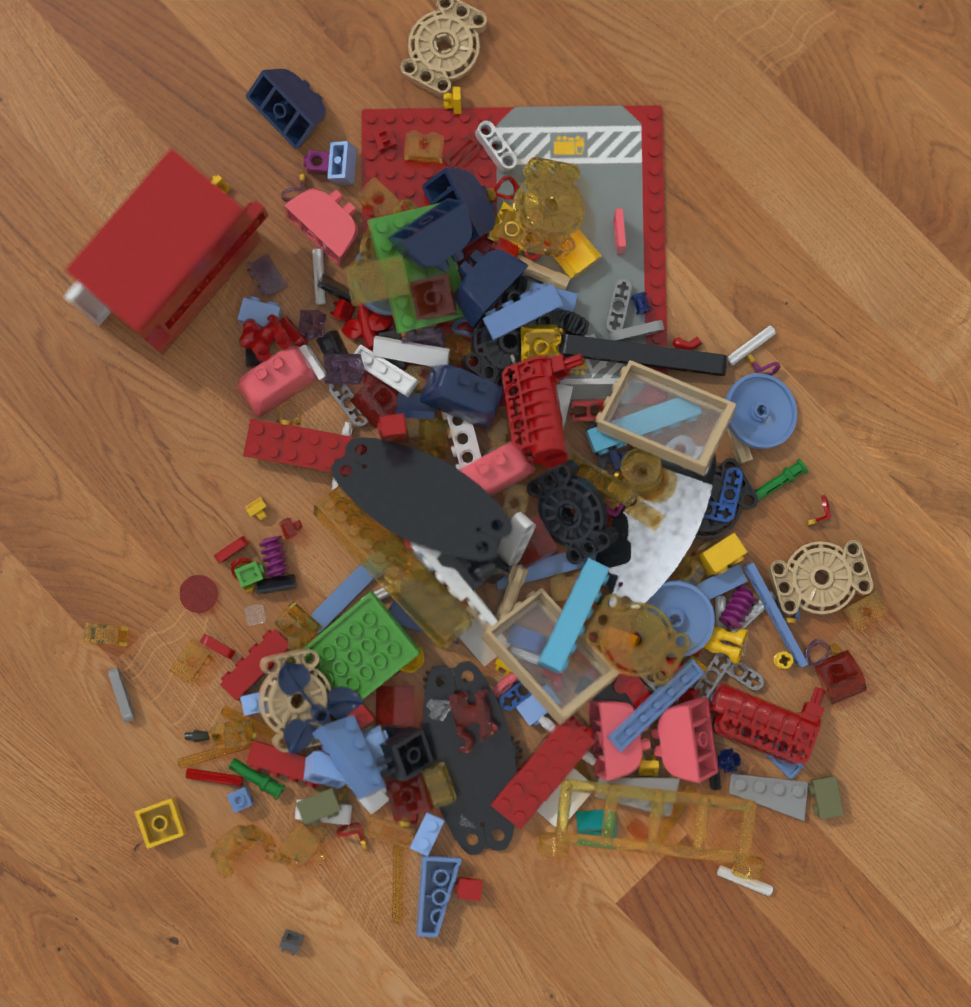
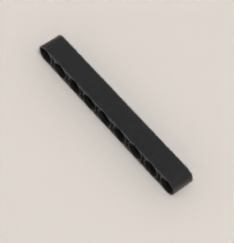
M568 334L561 335V342L559 344V354H563L566 357H572L581 353L583 359L628 364L629 360L646 367L715 376L726 375L728 356L723 354Z

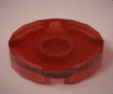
M190 576L180 587V601L191 612H207L217 602V586L207 576Z

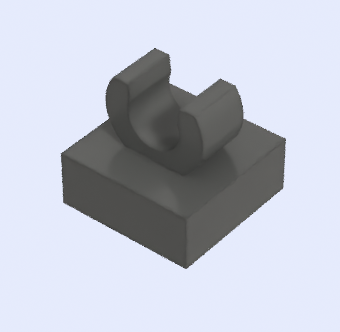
M286 929L279 946L282 947V952L287 949L292 951L291 955L293 956L295 953H298L304 935Z

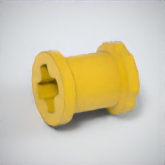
M778 652L773 658V663L777 668L787 669L791 667L793 657L787 652ZM782 656L787 657L785 665L783 663H779V660L782 659Z

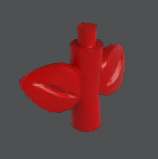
M358 303V319L353 318L347 321L342 328V333L352 340L363 336L367 349H371L374 345V338L377 336L375 332L385 331L390 326L393 316L380 315L375 312L371 314L368 308L362 303Z

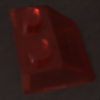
M448 274L409 282L417 321L438 319L458 314L451 276Z
M375 378L361 387L350 401L376 429L378 428L377 422H381V416L394 415L396 413L398 393L400 392Z
M540 515L531 519L536 527L520 559V563L525 568H529L558 553V548Z
M849 650L813 664L820 684L826 690L825 694L832 705L867 691L864 674Z
M379 686L376 689L375 724L414 726L415 686Z
M427 770L406 781L390 780L385 782L395 820L438 808Z

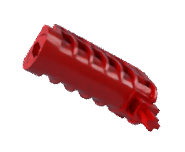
M581 353L569 358H565L563 354L553 356L552 358L549 356H537L510 365L502 372L513 446L518 451H524L527 459L533 464L541 463L545 468H551L564 463L568 459L557 385L561 384L560 379L571 376L570 369L585 363ZM511 372H514L512 377L515 382H512V380L509 378ZM514 389L515 395L511 396V391ZM516 405H517L518 416H517V413L514 411V409H516ZM519 422L520 429L517 430L516 425Z
M721 682L716 688L709 704L710 713L715 714L712 729L717 735L788 764L805 763L810 758L820 730L821 717L825 709L821 706L826 690L815 687L810 702H804L802 711L795 713ZM742 729L744 731V737L741 735ZM778 744L780 745V751L777 749Z

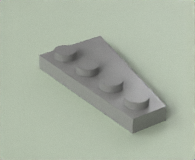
M730 773L728 793L802 821L805 820L808 782Z

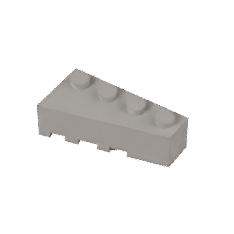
M598 777L593 796L670 817L680 778L620 777L606 781Z

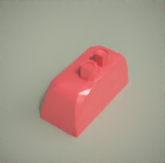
M308 189L284 205L285 216L319 249H322L336 265L341 267L358 239V226L352 218L356 208L351 203H348L343 208L340 207L338 204L343 200V196L337 190L328 195L319 189Z
M293 345L279 351L267 361L262 362L239 379L237 388L254 415L259 418L319 379L300 350V347Z
M512 441L459 469L481 486L490 496L536 473L533 463L527 459L524 451H518L513 446Z
M704 697L686 701L666 709L660 715L658 727L651 730L652 737L660 739V745L654 748L655 756L662 758L668 772L683 780L700 783L717 774L718 764L708 698Z
M592 699L588 702L590 728L594 731L593 736L596 741L592 745V755L597 759L593 764L594 774L606 781L634 772L640 765L642 751L651 748L649 738H641V735H639L622 752H619L607 738L616 727L635 711L634 707L628 703L602 699Z

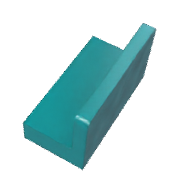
M614 809L576 812L578 842L617 839Z

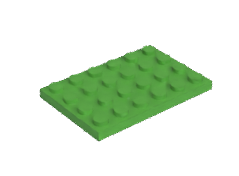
M438 204L367 221L398 334L464 317L455 300V291L462 282L457 262H454L451 256L447 258L450 267L443 272L438 271L436 266L429 268L413 266L400 255L388 240L389 236Z
M373 591L368 593L304 647L318 654L319 662L314 668L326 677L331 690L340 686L354 690L362 700L421 653L420 649ZM311 653L305 656L306 663L311 661ZM317 675V678L323 683L320 676Z

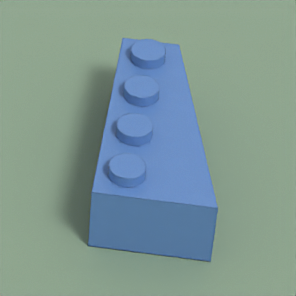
M546 282L537 287V292L531 294L528 291L519 296L521 300L515 303L513 300L502 304L503 309L496 312L494 308L484 313L486 317L483 318V321L492 340L562 306L563 303L554 285H548Z
M354 715L322 725L312 733L315 739L318 738L322 743V749L325 753H329L337 770L340 769L342 771L345 781L359 800L374 795L386 787Z
M421 855L416 918L417 936L438 937L462 858L457 856L428 855L427 857Z

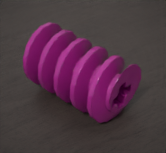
M281 535L263 539L264 541L259 544L260 547H265L261 554L267 555L262 559L263 562L269 563L264 566V569L270 570L266 573V577L289 574L284 572V570L289 568V565H283L287 558L281 557L286 551L279 549L284 545V543L278 542L282 538Z
M737 586L736 591L732 594V598L729 599V604L725 606V610L718 618L719 621L727 627L741 629L742 625L739 622L744 623L746 619L743 616H749L747 610L753 609L750 603L755 604L757 602L753 597V593L746 587Z

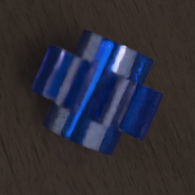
M733 749L720 751L721 755L717 756L718 767L724 769V773L737 771V767L741 764L740 755L737 752L733 753Z

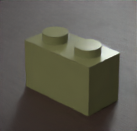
M831 775L811 779V785H808V790L815 804H812L814 815H817L819 819L844 815L836 776Z
M334 787L296 802L303 824L309 823L310 827L320 823V818L325 816L328 819L338 816V811L342 809Z

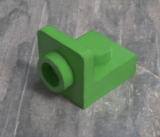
M257 560L234 570L241 588L263 579V574L266 573L262 563L258 564Z

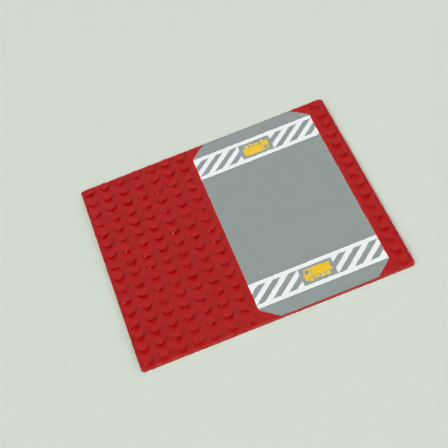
M662 106L461 108V114H454V108L362 110L363 248L373 242L368 220L391 215L399 207L404 212L429 206L430 203L423 191L422 185L445 167L469 171L477 178L480 185L485 186L486 189H494L503 176H512L519 187L518 197L512 200L496 197L495 200L489 202H492L496 208L494 211L495 219L503 202H508L538 218L526 245L541 229L545 228L553 232V243L537 261H533L534 263L565 274L563 268L554 260L549 250L577 229H580L602 256L582 274L570 279L566 291L578 294L574 312L589 322L586 335L595 334L596 338L610 340L609 332L606 329V322L614 287L618 280L626 279L631 283L632 290L623 329L662 320L665 330L660 333L623 342L667 347ZM481 122H491L516 155L517 164L511 172H501L477 140L475 132ZM390 126L397 146L379 152L373 132ZM481 129V132L484 135H489V131L487 129ZM492 144L494 150H500L498 144ZM503 159V163L506 166H511L510 160ZM510 181L503 182L497 193L513 195L514 188ZM623 208L626 248L624 254L617 255L613 217L616 209ZM488 234L462 249L465 258L457 262L458 268L464 261H467L472 267L475 266L468 260L475 250L484 256L488 253L493 242L487 238ZM542 234V240L539 243L542 244L545 240L550 241L549 234ZM536 246L533 250L528 249L530 256L533 254L535 256L537 255L536 250L538 249V246ZM525 247L523 248L521 254H519V253L517 254V257H518V255H521V256L525 257V254H524ZM521 276L528 280L525 293L530 290L532 282L544 284L531 277ZM516 284L508 292L515 290ZM626 284L618 286L620 295H615V298L621 297L627 300V297H623L624 291L628 290L625 287ZM502 298L493 308L502 306ZM619 301L615 302L613 308L615 311L621 312L624 310V304ZM552 310L548 313L553 316L554 325H556L561 313ZM611 313V316L615 317L613 323H609V325L612 326L613 330H616V327H620L617 324L618 317L622 318L623 316H616ZM392 318L390 326L385 331L375 332L376 335L379 336L378 333L396 330L394 318ZM460 318L438 323L431 330V336L413 342L450 349L449 365L463 369L461 367L462 357L473 352L471 337L465 334H456L452 330V325ZM541 318L540 324L546 325V321ZM464 322L457 327V330H464L470 333L474 329L468 322ZM363 338V346L367 348ZM469 357L468 363L470 366L473 367L475 365V361L473 358ZM584 359L585 363L571 369V376L560 380L561 384L573 387L570 400L607 398V396L611 397L613 384L615 381L620 380V371L627 364L605 361L606 368L590 374ZM590 360L593 369L603 366L602 361ZM404 361L405 368L401 370L419 381L412 393H422L432 366ZM648 367L668 375V369ZM364 370L365 408H398V393L400 392ZM632 379L619 405H659L668 401V393ZM503 380L499 385L502 389H504ZM514 389L511 391V396L515 395ZM505 393L499 407H507Z

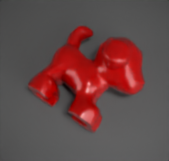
M270 314L267 317L269 322L264 327H261L260 324L251 318L246 319L243 324L239 345L246 349L252 348L259 361H267L270 358L269 346L274 341L282 349H287L292 343L291 338L287 335V331L283 329L278 317L274 314Z

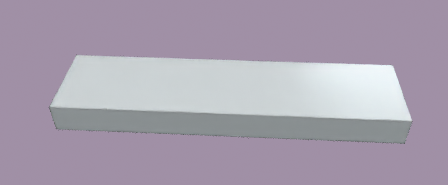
M375 336L373 356L426 366L449 365L450 349Z
M361 344L349 359L352 363L406 397H409L419 383L417 379L382 357L373 356V352Z

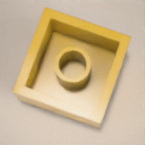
M734 532L695 558L709 577L711 575H720L728 570L727 565L731 567L744 559L743 555L747 551Z
M175 797L135 811L147 849L188 834Z

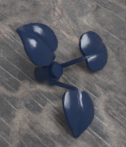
M285 663L282 665L278 673V684L282 692L288 696L296 694L297 691L302 694L311 705L310 716L312 719H306L304 722L301 719H293L286 724L283 737L290 754L301 751L314 739L312 733L316 731V728L309 722L323 724L329 719V712L335 718H346L364 703L354 690L340 686L329 692L328 698L330 702L326 703L325 708L321 704H314L302 690L310 681V673L306 667L297 663Z

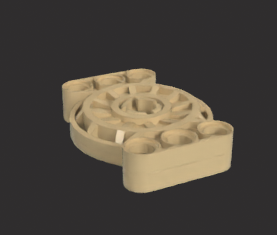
M437 0V11L424 15L411 30L408 42L410 59L404 60L401 64L403 78L440 98H444V93H451V81L464 77L477 62L480 49L478 33L486 30V15L460 0ZM443 2H448L450 4V6L447 8H443L440 5ZM459 11H465L467 13L463 17L457 15ZM480 19L483 21V24L475 25L473 22ZM475 40L477 44L476 50L473 48V42ZM412 42L415 44V50L413 52L411 49ZM441 42H448L451 45V49L442 50L440 53L437 46ZM407 67H413L414 71L412 73L405 72V69ZM425 75L431 77L428 82L422 81L421 78ZM445 84L448 88L442 91L438 89V86Z
M856 540L847 542L843 548L830 542H811L795 551L787 561V564L782 560H776L768 569L779 610L785 616L793 615L798 611V608L810 614H831L847 605L854 594L865 596L873 590V581L862 545ZM849 545H853L856 548V554L848 552ZM810 546H817V548L811 550L806 549ZM801 551L802 555L797 560H793L796 554ZM855 563L861 565V573L854 571L853 565ZM774 565L782 567V574L778 575L774 572ZM817 571L828 575L824 585H820L815 581L814 575ZM860 582L867 584V591L864 592L859 589ZM779 584H786L788 592L782 593L779 590ZM847 596L846 601L840 605V601ZM785 602L793 604L792 612L785 610ZM809 606L811 608H818V611L809 609L807 607ZM835 607V609L824 611V608Z
M308 648L269 655L260 661L261 670L268 674L260 688L258 696L259 710L265 723L277 732L273 736L272 743L281 752H289L286 744L282 747L279 745L280 740L284 738L283 731L286 724L293 719H301L303 722L306 719H312L310 716L311 705L304 697L296 705L297 708L291 706L292 696L283 693L279 687L278 673L289 657L293 658V663L301 664L309 671L310 681L302 690L314 704H321L324 708L326 703L330 702L328 698L331 691L330 684L326 677L314 668L319 662V656L315 651ZM311 653L312 659L306 663L305 656ZM270 661H274V668L268 671L267 664ZM317 675L320 676L323 683L317 678ZM269 717L274 722V726L268 720ZM309 722L315 726L316 730L323 725L317 722L315 724ZM314 737L312 742L305 748L322 745L318 738L315 739Z

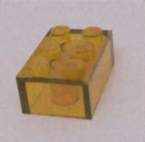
M403 255L345 267L353 306L412 294Z

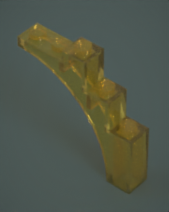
M567 445V460L572 459L578 463V477L593 484L600 494L610 502L619 503L626 507L634 503L639 493L635 487L607 473Z

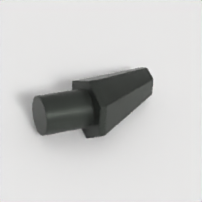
M194 730L193 732H185L184 738L185 740H193L195 743L217 738V733Z

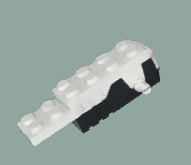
M410 542L411 547L417 554H423L424 557L422 559L428 568L436 570L434 573L437 579L442 584L446 582L448 585L446 588L454 599L459 598L460 601L466 599L472 609L477 608L479 610L477 611L478 616L485 624L489 622L493 626L498 622L492 611L475 592L484 581L480 580L476 575L469 559L436 552Z

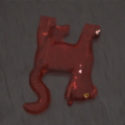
M487 689L476 691L475 704L468 705L467 703L469 691L460 692V695H448L450 708L456 724L455 731L457 737L466 742L465 746L459 748L461 753H468L473 748L471 736L463 732L464 726L479 723L480 741L498 732V726L491 720L490 708L485 701V696L488 693Z

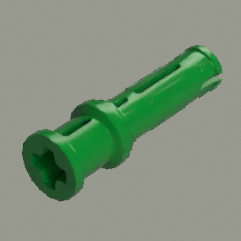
M800 458L797 459L795 464L789 468L785 467L781 474L756 489L754 492L757 495L758 502L788 482H795V479L803 473L807 474L808 469Z
M236 758L231 761L228 769L259 786L260 791H266L274 796L275 800L280 797L286 786L272 780L271 776H264L251 769Z

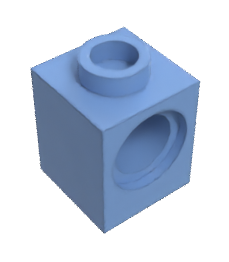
M248 786L227 795L234 813L255 804Z

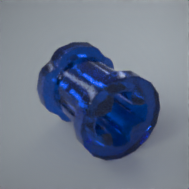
M641 292L630 297L634 301L637 316L653 310L647 301V292Z

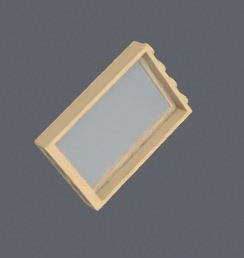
M629 360L627 366H623L620 371V380L614 382L611 390L613 393L611 397L607 396L603 405L605 407L603 412H599L596 417L597 431L704 476L731 422L736 404Z
M542 588L537 592L533 590L527 595L523 603L519 601L513 606V610L510 613H503L498 618L499 621L493 626L489 624L484 629L485 633L482 640L559 725L563 724L614 682L620 674L584 633L581 637L577 636L575 641L577 647L573 654H569L567 658L569 664L565 671H561L557 675L537 665L562 611Z

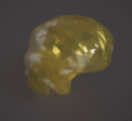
M451 333L441 337L439 341V347L450 349L449 364L461 365L462 357L472 353V346L469 340L464 339L461 334Z

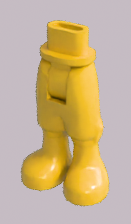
M714 626L710 639L702 648L709 650L711 653H723L730 658L733 664L739 665L743 655V648L726 645L720 641L725 640L743 647L747 641L748 630L740 629L737 632H728L720 626Z

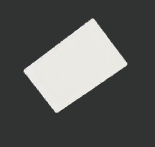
M469 605L462 611L463 621L460 639L485 667L497 657L482 640L485 633L484 629L489 625V622L485 624L478 616L477 611L479 610L477 608L472 609ZM502 634L496 637L505 648L510 646L509 643H506L507 640Z
M573 768L548 800L544 801L537 812L560 830L596 787Z

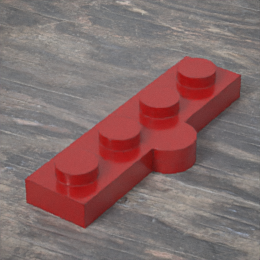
M615 642L601 653L620 672L613 683L614 690L619 694L626 693L637 709L651 695Z

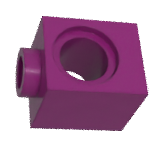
M308 150V156H304L303 163L307 172L328 175L330 152ZM316 159H321L322 164L320 166H314L313 161Z

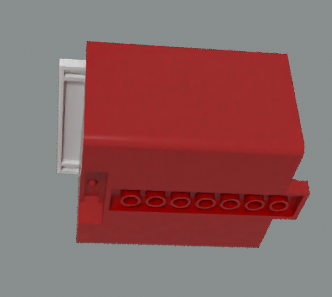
M170 148L65 269L68 274L77 280V283L64 297L97 326H100L110 313H113L163 355L262 241L256 230L269 215L265 207L256 199L253 203H248L245 208L240 206L175 150Z

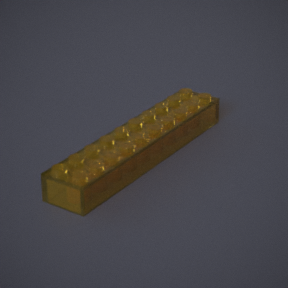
M340 486L314 504V516L442 650L472 626L474 617L391 531L359 508Z

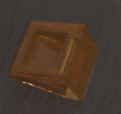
M638 819L633 820L626 827L638 842L650 835V832Z

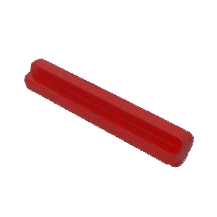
M188 768L185 775L187 779L238 787L242 786L243 783L242 776Z

